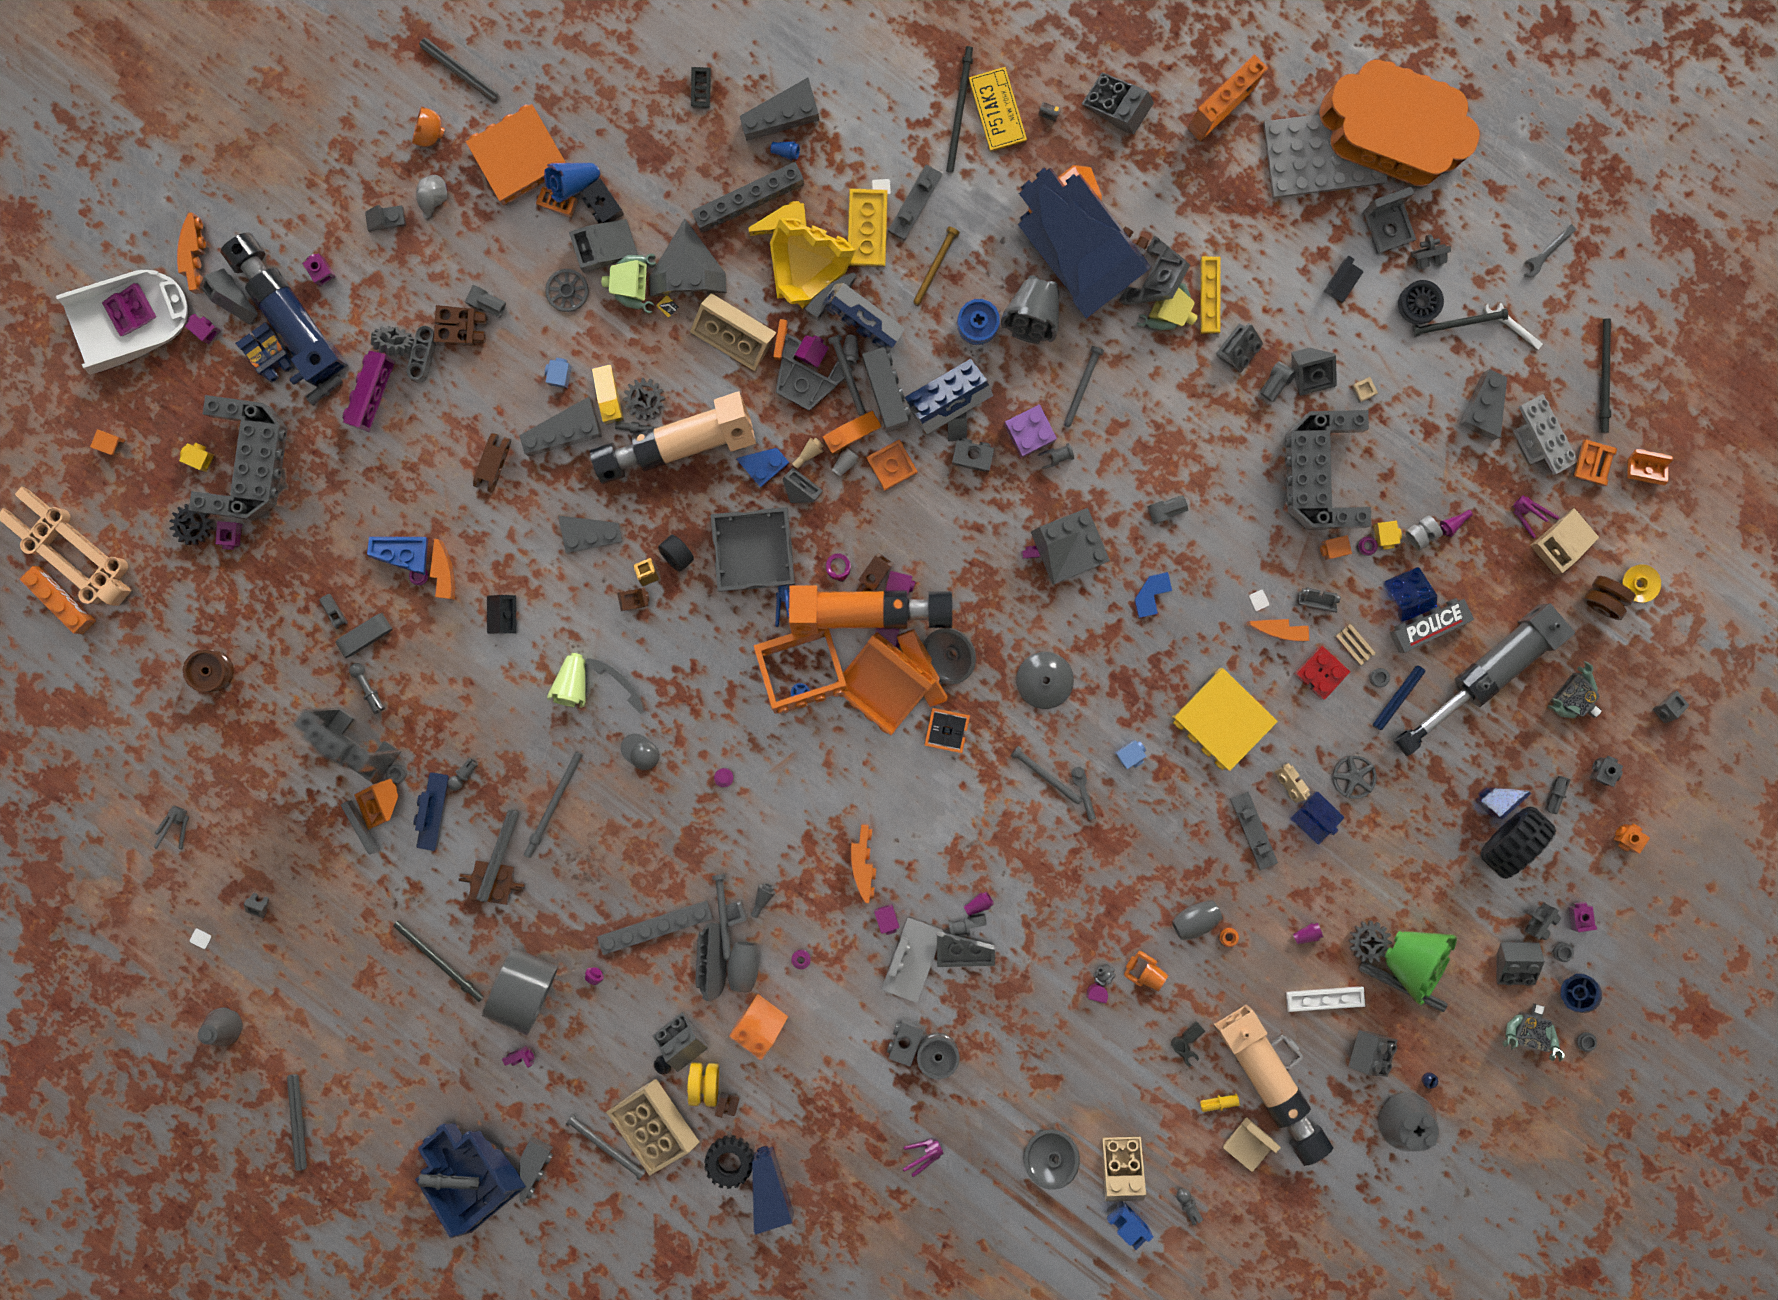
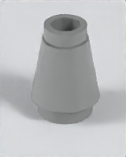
M847 335L843 345L848 365H855L857 360H859L857 336Z
M846 448L845 451L842 450L832 470L841 477L857 463L856 460L859 456L849 448Z

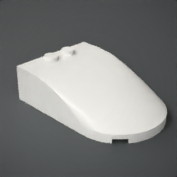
M154 270L133 271L56 295L57 300L64 306L85 363L82 366L90 375L134 360L168 343L182 331L188 316L187 300L180 286L172 278ZM138 283L156 318L124 336H120L102 302L114 293L122 292L131 284Z

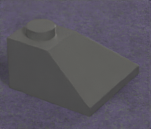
M1314 348L1291 352L1292 369L1296 371L1294 378L1300 396L1337 386L1335 353Z

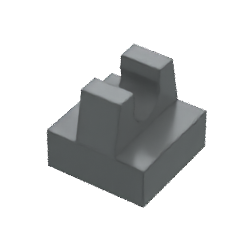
M253 893L244 903L245 912L264 918L267 913L269 898L264 897L261 902H257L258 894Z

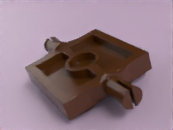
M475 861L474 871L471 875L460 873L459 877L466 879L459 878V882L470 883L468 899L477 900V895L489 862ZM500 864L487 902L508 905L509 895L512 890L524 892V888H517V886L525 887V884L514 883L513 874L515 867Z

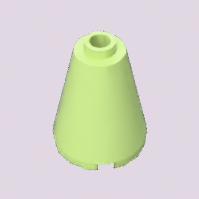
M571 653V656H566L547 695V700L554 698L553 702L560 705L574 707L575 704H580L579 708L585 707L586 661L582 658V655Z

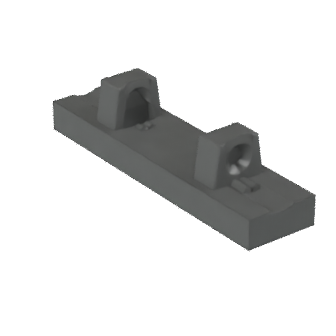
M927 164L925 165L888 232L904 241L906 240L943 173ZM919 185H923L927 191L920 188Z
M1247 791L1230 798L1259 870L1277 864V858L1249 792ZM1265 843V845L1262 846V847H1256V846H1259V845Z

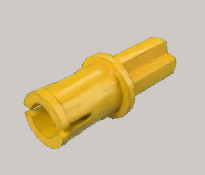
M1237 1094L1223 1097L1218 1095L1217 1098L1200 1101L1202 1112L1218 1109L1223 1111L1224 1108L1240 1106Z

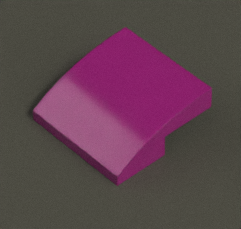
M138 283L131 284L122 292L114 293L102 302L120 336H124L156 318Z

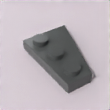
M558 516L566 553L623 542L619 523Z

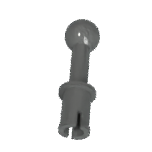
M360 663L352 664L349 668V673L359 681L366 694L363 697L364 700L368 701L374 714L379 713L377 707H379L380 711H383L385 706H383L379 699L378 691L372 690L364 676V666Z

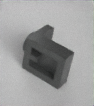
M1675 691L1662 704L1655 706L1653 711L1664 723H1668L1678 719L1689 704L1678 691Z

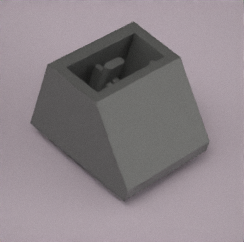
M1501 942L1497 952V984L1536 985L1545 962L1540 943Z
M683 1012L653 1035L664 1060L677 1072L708 1049L701 1034Z
M1358 1030L1349 1068L1367 1075L1388 1077L1392 1069L1393 1056L1397 1051L1398 1040L1377 1033Z

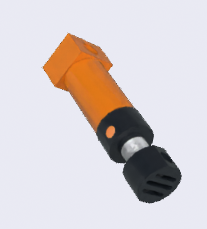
M817 585L790 586L789 625L792 635H819V629L830 628L908 629L909 620H929V628H952V591H929V600H909L907 590L818 592Z

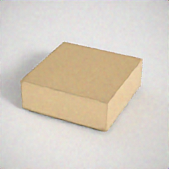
M1370 377L1352 385L1359 403L1378 394Z

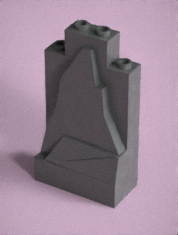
M312 708L303 710L293 726L304 733L302 738L309 742L323 757L342 767L354 770L372 784L381 781L388 767L394 763L401 753L400 750L387 741H383L375 753H369L345 736L344 733L354 718L340 708Z

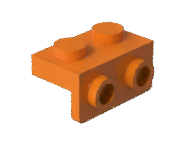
M1636 449L1628 458L1627 478L1665 486L1668 483V465L1673 461V457L1662 453Z

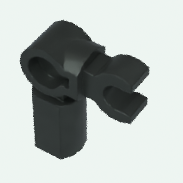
M1197 1021L1182 1033L1183 1036L1174 1037L1171 1041L1174 1051L1183 1057L1185 1064L1191 1067L1188 1059L1195 1057L1198 1061L1199 1057L1195 1052L1190 1051V1047L1187 1044H1192L1206 1032Z

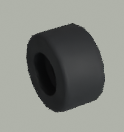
M670 535L658 546V550L663 558L679 572L694 561L692 552L675 535Z

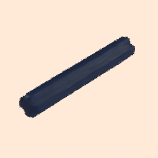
M1418 665L1413 669L1373 723L1375 728L1378 730L1384 729L1425 674L1424 668Z

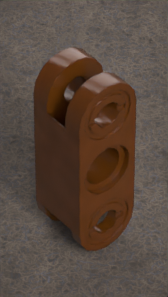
M491 433L473 480V487L476 488L480 486L483 480L487 481V491L490 493L495 490L511 446V439L504 437L500 447H496L499 435L496 433Z

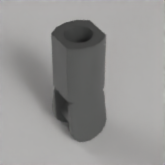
M327 594L319 599L332 625L336 629H339L340 625L348 623L331 594ZM336 613L339 615L337 619L333 617Z

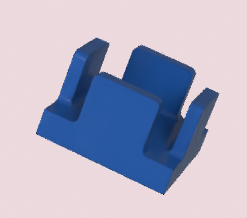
M1119 1201L1116 1204V1209L1107 1216L1108 1223L1110 1225L1114 1224L1118 1228V1235L1129 1246L1132 1245L1135 1250L1145 1241L1149 1242L1154 1237L1149 1226L1124 1201Z

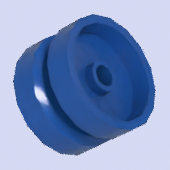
M973 299L967 302L961 308L957 319V330L960 337L972 345H984L990 342L996 336L1000 324V315L997 308L991 302L984 299ZM976 320L981 321V325H978V323L975 322V321H976Z

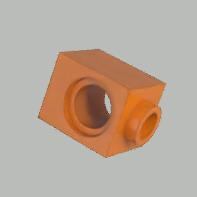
M1348 535L1321 542L1320 552L1322 557L1325 556V560L1352 554Z

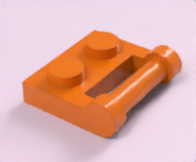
M1583 440L1573 477L1600 486H1607L1609 481L1607 477L1617 448L1590 440ZM1602 452H1604L1606 454L1600 472V476L1598 477L1596 476V473Z

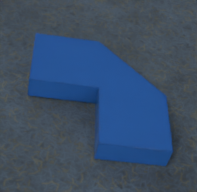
M1168 572L1147 578L1134 599L1138 618L1158 614L1154 595L1172 591Z

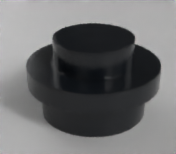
M662 1055L658 1056L654 1061L655 1070L659 1074H668L671 1071V1066L666 1063Z

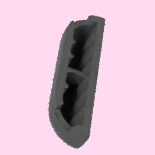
M717 923L706 924L703 931L699 932L697 941L696 988H700L703 995L702 998L706 1001L715 1000L720 996L726 980L727 960L724 959L720 924Z

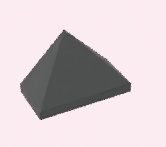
M794 468L783 477V483L790 503L814 502L823 492L821 488Z

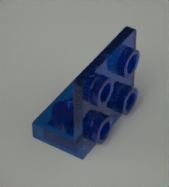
M1419 567L1385 581L1386 588L1398 605V617L1401 622L1437 607V594Z

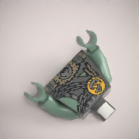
M1584 661V668L1580 666L1577 668L1582 674L1573 673L1550 700L1554 703L1553 706H1547V708L1554 710L1560 717L1576 718L1583 717L1588 713L1591 717L1596 718L1602 711L1595 705L1600 695L1597 693L1598 688L1592 673L1593 666Z
M1533 1003L1531 1014L1520 1011L1518 1015L1514 1016L1507 1023V1039L1502 1043L1504 1047L1510 1043L1511 1050L1519 1044L1545 1052L1552 1051L1549 1056L1551 1061L1555 1060V1055L1558 1056L1559 1062L1563 1060L1564 1053L1560 1050L1555 1027L1551 1020L1542 1017L1545 1006Z

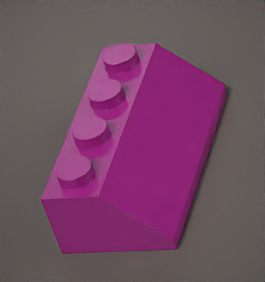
M369 350L368 354L363 358L362 371L356 377L357 384L355 390H352L350 393V404L343 412V423L370 432L396 361L385 354Z

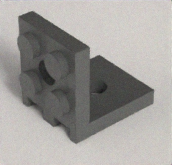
M1412 187L1375 199L1363 211L1378 254L1416 240L1404 203L1414 194ZM1388 224L1395 226V233L1391 234L1387 231L1386 227Z

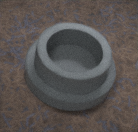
M1559 943L1554 948V956L1558 961L1568 962L1574 955L1572 946L1567 943Z
M1583 1032L1577 1038V1045L1581 1050L1590 1052L1596 1048L1597 1039L1592 1033Z

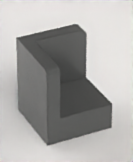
M742 900L726 905L728 926L748 919Z

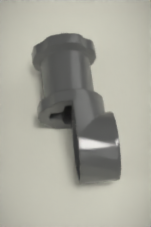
M985 914L972 915L961 922L952 923V921H949L950 934L955 936L964 934L970 936L969 928L987 925Z

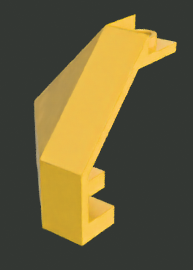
M780 218L770 241L777 299L786 298V301L790 304L798 303L803 309L824 288L840 279L846 273L855 249L844 238L839 236L836 239L826 235L827 231L812 225L809 228L802 225L799 219Z

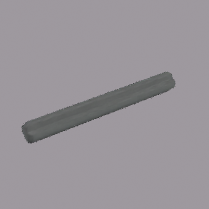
M423 38L420 41L419 45L422 49L489 100L495 102L498 99L499 94L497 91L430 40Z
M509 809L506 814L477 895V900L481 902L488 901L518 817V812Z
M1365 961L1360 963L1358 968L1360 971L1410 996L1395 976ZM1432 995L1429 998L1424 996L1422 999L1425 1001V1004L1441 1012H1444L1448 1005Z
M290 1074L287 1076L294 1163L295 1170L300 1171L306 1169L307 1163L299 1075Z

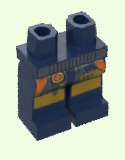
M267 322L253 330V335L249 333L235 343L249 359L258 374L265 377L271 383L279 379V375L275 371L277 368L281 367L284 372H289L294 368L291 361L292 355L288 352L274 328Z

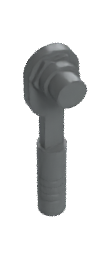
M1075 767L1071 773L1075 785L1080 787L1088 819H1095L1094 809L1085 787L1087 782L1085 771L1081 767Z

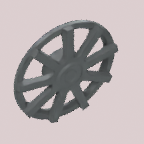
M559 270L552 274L546 283L545 293L547 300L559 311H576L587 300L588 284L585 278L575 270ZM564 272L565 282L562 283L556 275ZM568 272L576 274L571 283L568 280ZM553 278L560 285L559 288L549 286ZM581 278L584 285L574 287L577 280ZM585 289L584 296L576 294L575 291ZM549 290L559 291V294L550 298ZM573 296L581 300L576 306L572 300ZM562 297L563 299L559 307L553 301ZM566 299H569L571 308H564Z

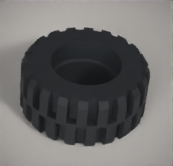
M1528 806L1519 813H1516L1491 836L1480 852L1481 859L1499 877L1504 879L1511 878L1526 868L1528 864L1532 863L1553 840L1556 828L1537 808Z

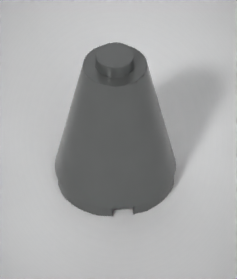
M225 1007L211 1011L198 1031V1039L203 1044L214 1046H228L234 1043L239 1038L243 1028L241 1017L237 1012Z

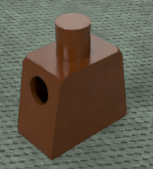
M876 554L858 579L862 583L856 591H875L894 563L882 554ZM870 574L875 576L874 581L870 580Z

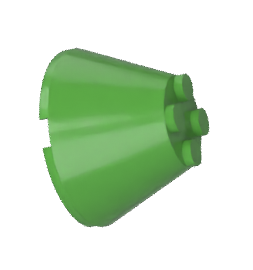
M1399 931L1394 939L1396 942L1394 947H1390L1385 954L1387 966L1418 1005L1424 1004L1425 1001L1422 999L1424 996L1429 998L1450 961L1448 956L1451 950L1454 951L1456 947L1457 937L1455 935Z

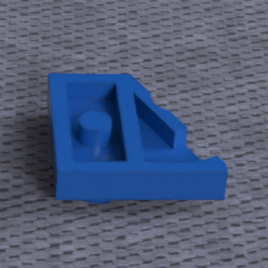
M777 448L736 459L760 487L764 486L789 464V461Z

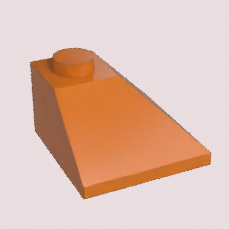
M392 779L374 784L354 794L368 830L390 820L398 799L397 788Z

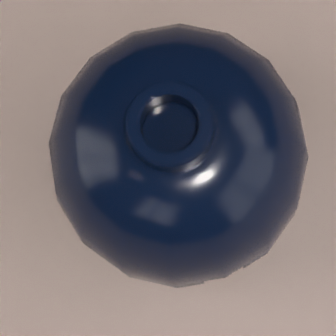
M1574 974V976H1571L1569 979L1567 978L1563 982L1560 996L1567 1008L1577 1013H1589L1599 1007L1602 1001V990L1594 978L1586 974Z

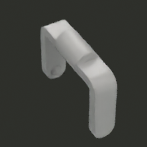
M1282 1034L1271 1045L1275 1047L1283 1039L1290 1050L1298 1055L1286 1067L1287 1071H1289L1303 1059V1055L1299 1052V1047L1295 1042Z

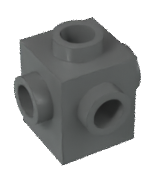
M1611 756L1606 758L1599 757L1592 765L1593 771L1590 779L1606 786L1614 787L1616 781L1622 776L1623 765L1618 764V760Z

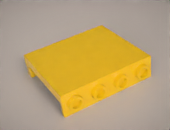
M1219 668L1214 673L1215 675L1172 718L1175 720L1173 724L1180 730L1184 729L1188 733L1187 737L1194 744L1198 742L1202 746L1200 750L1207 757L1212 756L1216 760L1215 765L1219 769L1230 771L1278 721L1224 668Z

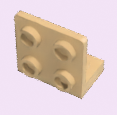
M1247 1117L1223 1145L1226 1151L1250 1171L1255 1170L1270 1150L1276 1153L1281 1148L1275 1140Z

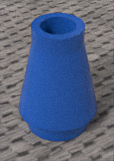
M795 141L772 142L771 153L791 161L793 159L797 160L800 153V145L796 144Z

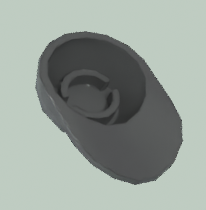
M630 734L621 743L622 755L636 768L649 770L657 765L660 755L658 748L646 737L640 734Z

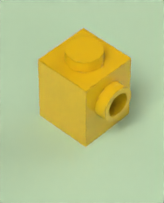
M196 442L194 445L187 443L180 452L179 461L207 472L214 454L205 451L206 447Z
M1397 521L1373 525L1378 547L1388 550L1394 549V545L1400 544L1402 532L1398 528Z

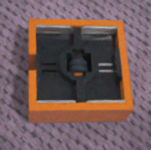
M932 708L924 745L962 753L965 743L963 733L967 731L970 715Z

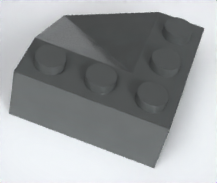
M1088 508L1031 531L1053 585L1110 561Z

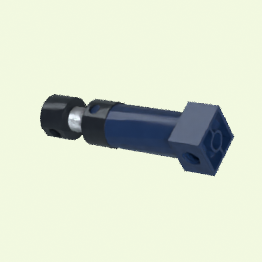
M251 233L239 234L223 245L220 253L234 273H245L249 279L245 286L246 292L293 355L291 361L299 371L290 378V382L293 385L305 379L306 382L318 387L320 382L323 383L334 373L337 374L349 366L335 345L325 339L277 268L266 269L262 263L265 252Z

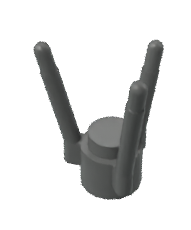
M172 806L155 831V834H159L163 829L154 846L155 849L159 847L171 824L179 825L180 822H182L179 850L183 848L186 825L189 816L186 815L187 810L178 806Z

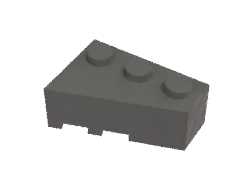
M1491 369L1482 373L1459 425L1491 440L1501 438L1507 385L1506 376Z

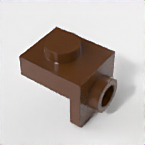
M645 587L617 593L621 611L648 606L649 594Z

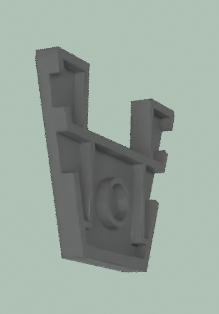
M1154 236L1147 248V252L1150 255L1159 256L1142 289L1126 287L1119 301L1123 305L1173 299L1190 264L1157 236Z
M786 334L776 394L811 411L845 379L838 360L828 378L793 360L802 341Z

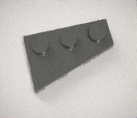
M937 931V967L995 966V945Z

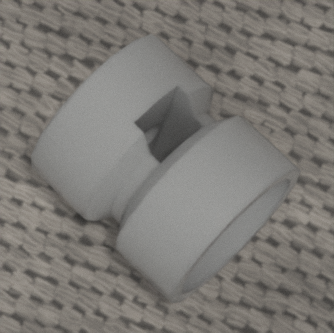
M1428 515L1420 520L1418 525H1413L1407 529L1405 534L1413 547L1421 551L1429 545V541L1433 542L1441 537L1443 532L1438 523Z

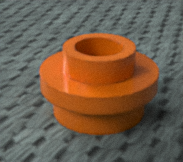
M1225 928L1220 932L1219 939L1224 946L1233 947L1238 943L1239 935L1233 928ZM1227 934L1232 935V939L1229 941L1225 938Z

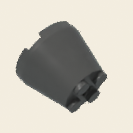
M1029 276L1022 283L1003 312L1001 326L1012 331L1013 337L1025 342L1035 344L1045 340L1053 342L1059 329L1058 284L1053 281L1041 280L1036 276Z
M1411 1092L1395 1094L1389 1098L1379 1112L1378 1126L1380 1133L1394 1148L1406 1152L1425 1151L1437 1144L1439 1136L1437 1115L1433 1106L1422 1096Z

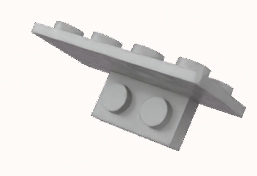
M1543 394L1519 406L1527 424L1513 430L1530 465L1545 458L1553 475L1577 463L1578 460L1575 453L1571 449L1566 435L1563 433L1557 418L1549 406V402Z
M907 918L882 985L883 991L918 1002L937 951V931L943 932L942 929Z

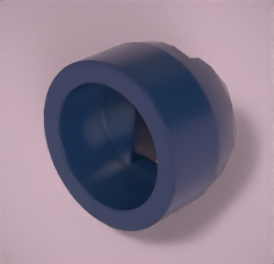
M1427 1072L1422 1076V1084L1425 1087L1433 1089L1438 1086L1439 1081L1435 1074Z

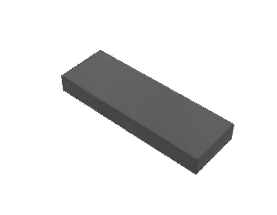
M350 800L341 804L344 813L367 853L370 855L379 851L380 848L353 801Z

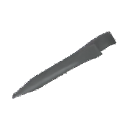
M1571 224L1543 252L1534 258L1526 260L1525 263L1531 266L1532 271L1531 273L1524 274V276L1533 277L1537 275L1547 257L1577 229Z

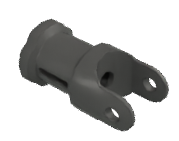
M1067 443L1064 447L1052 448L1038 454V456L1049 453L1052 458L1051 464L1042 468H1050L1058 465L1061 461L1074 459L1070 443Z

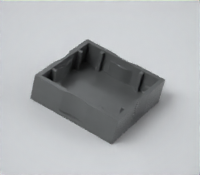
M788 507L761 509L749 513L729 512L710 514L713 543L716 551L715 568L718 592L796 585Z

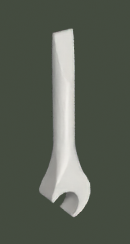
M1487 304L1484 306V313L1501 311L1504 308L1503 304H1498L1496 311L1491 310ZM1509 315L1507 320L1497 319L1509 326L1536 349L1539 350L1543 343L1511 319Z

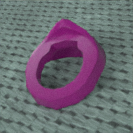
M841 553L833 554L826 562V571L834 580L841 582L846 580L850 574L851 563L845 555ZM837 558L844 560L846 565L845 572L836 575L831 569L832 561Z

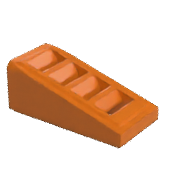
M542 186L536 205L572 219L578 204L577 198L570 197L561 202L559 207H556L558 202L555 200L553 205H550L553 192L551 189ZM549 193L546 203L542 202L545 194ZM566 201H569L566 210H564L563 208Z

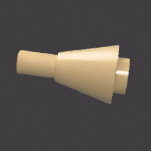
M810 438L801 455L792 464L798 469L805 461L824 452L822 449L824 445L817 438L814 440Z

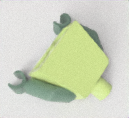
M652 253L646 257H643V255H627L617 262V265L610 267V276H603L601 279L602 286L609 287V293L615 295V299L624 306L638 310L641 308L645 313L650 314L652 311L646 310L645 306L647 304L654 306V304L650 301L642 303V301H645L647 266L651 268L656 266L655 262L651 263L648 259H655L656 256Z

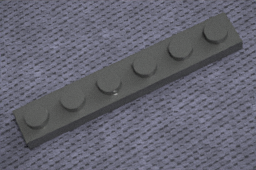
M705 900L599 935L597 939L602 954L605 955L711 920L713 916L708 901Z

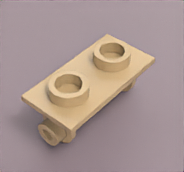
M1286 763L1282 766L1283 768L1274 771L1279 782L1283 784L1288 791L1289 797L1295 803L1304 801L1310 796V790L1302 779L1298 782L1295 781L1299 774L1293 765Z

